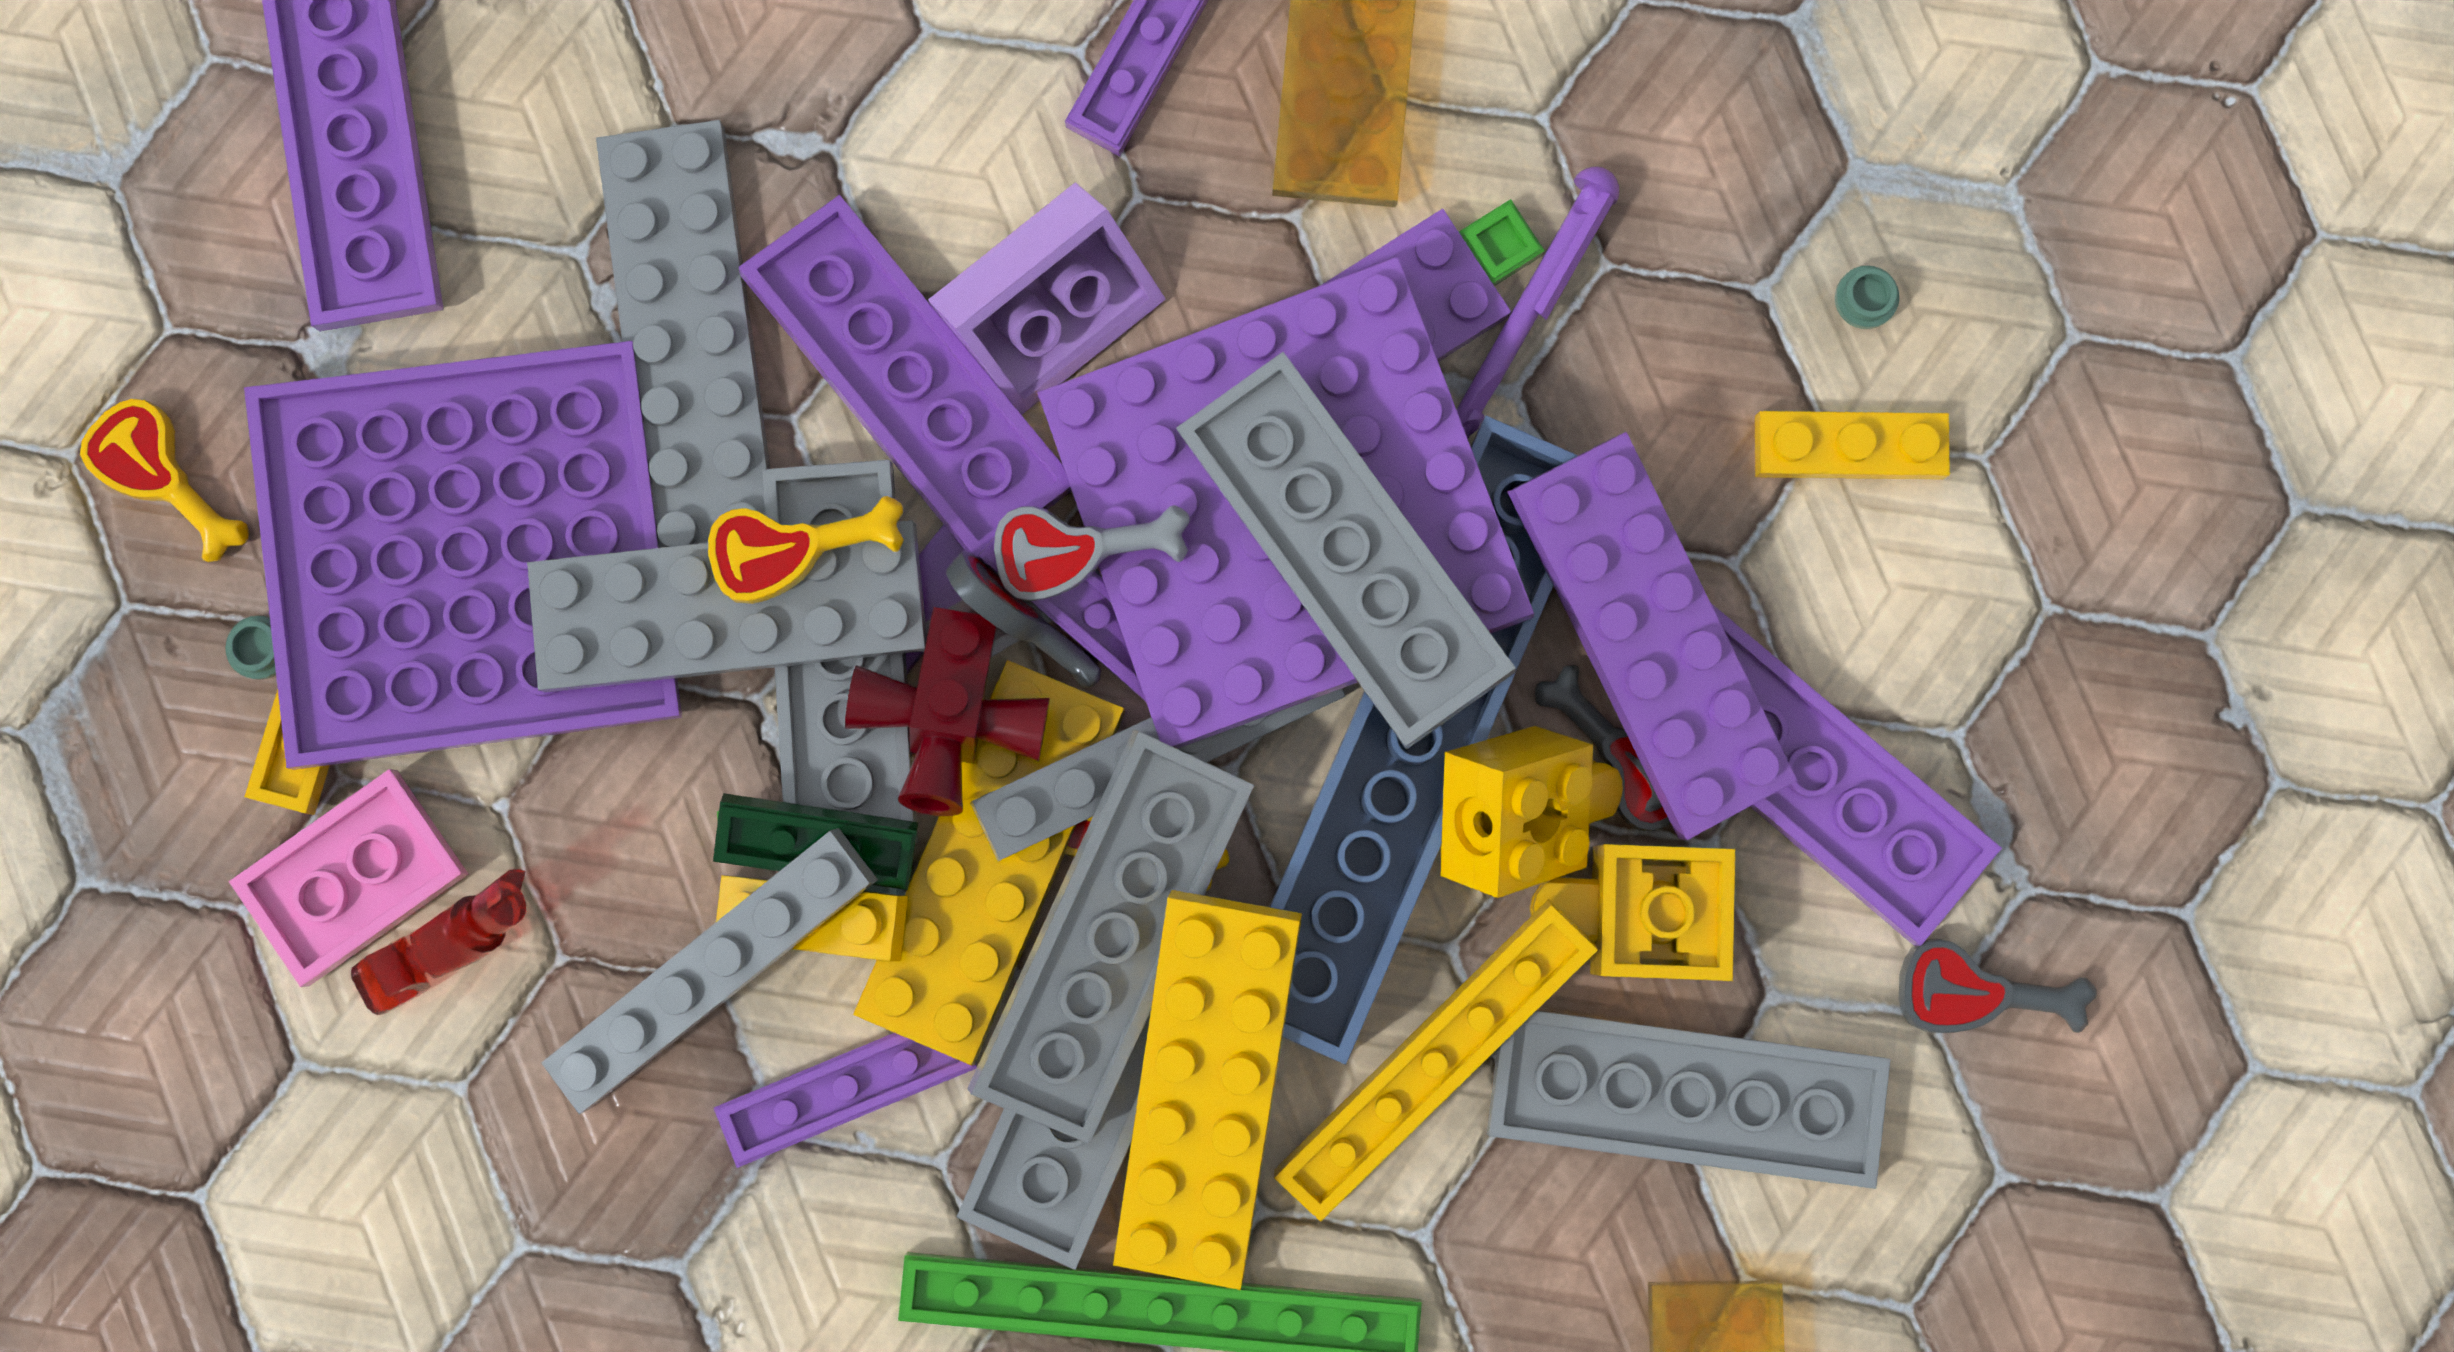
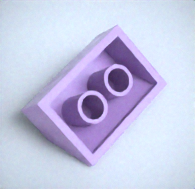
M1077 183L1072 184L928 299L943 321L1021 415L1040 401L1037 392L1064 382L1166 300L1107 208Z

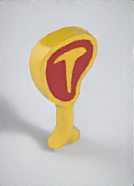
M129 399L119 402L105 411L88 429L81 441L80 456L86 468L107 486L124 495L140 500L171 503L200 532L203 541L202 559L209 563L220 561L228 547L243 546L248 542L249 528L244 521L221 517L188 484L187 474L180 468L175 459V430L172 421L161 408L146 400Z
M884 496L871 512L863 516L824 525L804 523L782 525L759 511L746 508L730 510L720 515L713 523L708 537V556L714 578L723 594L734 602L754 604L777 597L795 587L804 580L818 558L825 551L865 541H875L884 544L893 552H898L904 542L897 528V523L903 514V506L896 499Z

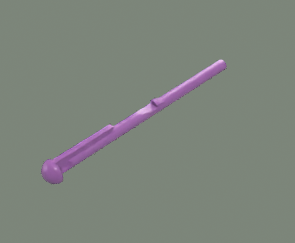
M1589 167L1579 172L1574 178L1575 185L1581 190L1456 409L1467 439L1479 429L1485 418L1482 413L1483 409L1500 384L1538 315L1547 320L1612 204H1616L1619 197V184L1616 177L1609 170L1603 167Z

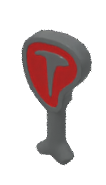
M966 550L962 551L946 569V575L952 587L964 602L978 614L1012 637L1032 642L1068 670L1083 688L1093 687L1101 679V669L1098 667V660L1048 624L1028 603L1022 599L1015 598L1008 592L999 575L985 562Z
M1576 665L1565 666L1555 681H1541L1535 687L1536 703L1539 706L1557 708L1564 712L1595 743L1600 757L1608 765L1618 769L1622 777L1623 792L1617 811L1622 819L1637 830L1649 832L1665 828L1671 824L1625 730L1613 726L1582 695L1578 683L1579 667Z
M1942 939L1926 940L1921 946H1913L1904 958L1899 974L1898 999L1901 1013L1910 1025L1925 1032L1955 1033L1971 1030L1989 1023L2009 1008L2056 1013L2067 1022L2073 1032L2079 1033L2088 1025L2086 1007L2097 995V989L2093 983L2087 978L2082 977L2077 978L2064 987H2049L2012 982L2003 976L1986 973L1978 967L1964 949L1951 941Z

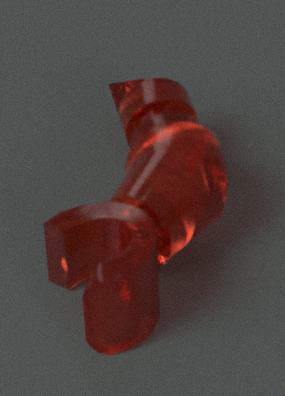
M521 869L508 870L479 894L463 897L411 933V945H409L406 937L403 936L391 942L388 946L366 956L351 969V979L367 1009L376 1015L386 1014L410 1002L432 987L425 973L428 972L434 979L476 963L499 947L506 936V932L522 921L526 914V902L523 894L520 892L526 871Z

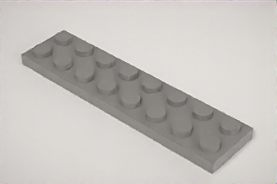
M720 120L596 137L622 342L633 341L659 548L708 543L713 523L720 515L733 509L746 508L759 511L765 515L762 469H770L746 283L740 276L738 268L743 264L725 127Z

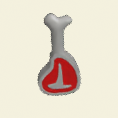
M1173 505L1158 519L1150 523L1104 529L1094 526H1069L1047 509L1037 506H1021L1009 511L999 521L995 533L994 553L999 577L1005 589L1015 598L1037 601L1061 595L1083 583L1095 571L1100 562L1109 555L1154 548L1166 552L1175 561L1181 562L1188 552L1182 533L1189 524L1190 517L1182 508Z

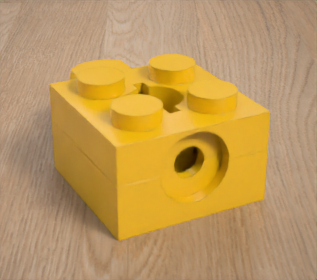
M1537 726L1446 751L1444 758L1440 876L1500 898L1587 868V855L1590 845L1589 824L1613 816L1621 802L1623 785L1618 769L1608 764L1594 761L1593 744Z
M1597 845L1593 846L1592 879L1558 877L1540 884L1532 895L1529 906L1531 916L1549 899L1595 943L1598 951L1590 958L1591 975L1733 981L1735 849Z

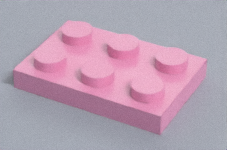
M388 769L228 882L299 986L308 987L468 875V872L398 770Z

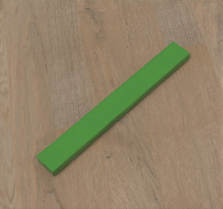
M907 1252L904 1256L898 1321L1233 1352H1418L1422 1302L1420 1299L1251 1283H1242L1241 1290L1163 1275L1076 1268L1074 1270L1065 1266Z

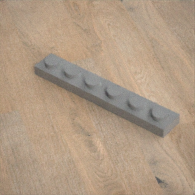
M1339 689L1178 748V750L1207 763L1346 696L1343 690ZM1152 717L971 801L970 804L997 861L1093 817L1133 729L1159 740Z
M839 828L830 830L541 1062L578 1114L591 1109L878 879Z

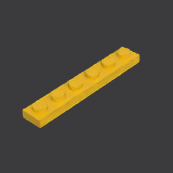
M1548 899L1274 1169V1179L1321 1222L1598 951L1595 943Z

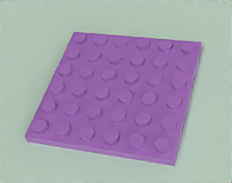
M1398 257L1037 392L1084 527L1094 526L1108 529L1150 523L1158 519L1173 505L1182 508L1189 514V524L1182 533L1183 540L1188 549L1183 561L1177 562L1166 552L1153 548L1109 555L1098 565L1159 740L1178 749L1358 683L1176 429V427L1282 352L1285 353L1490 634L1534 618L1529 598Z
M633 341L244 387L286 768L292 770L682 718L677 678L554 692L538 691L527 562L659 548Z

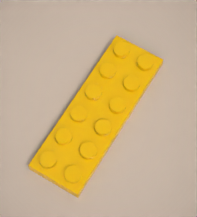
M1009 660L1005 663L990 699L1050 698L1040 760L1036 761L984 740H978L974 764L962 762L963 812L955 816L938 817L908 890L905 893V896H908L901 961L876 960L853 1013L854 1016L971 1066L976 1063L1076 825L997 861L970 802L1116 734L1126 712L1123 707Z
M1171 890L1167 898L1113 1266L1241 1290L1302 913Z

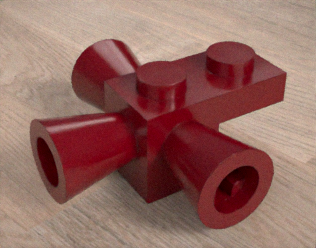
M933 607L917 688L858 665L855 666L846 706L845 729L909 727L910 753L916 754V757L898 796V802L904 807L919 813L934 816H955L963 812L962 762L974 764L979 739L1036 761L1040 760L1050 698L985 699L997 627L980 614Z

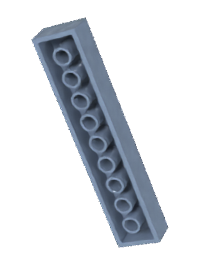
M1485 416L1472 442L1471 449L1534 612V618L1491 633L1517 671L1553 588V584L1507 491L1578 455L1489 416ZM1515 673L1408 749L1404 747L1366 692L1363 691L1269 906L1270 908L1302 913L1283 1031L1284 1038L1346 1065L1442 843L1445 752L1487 740Z

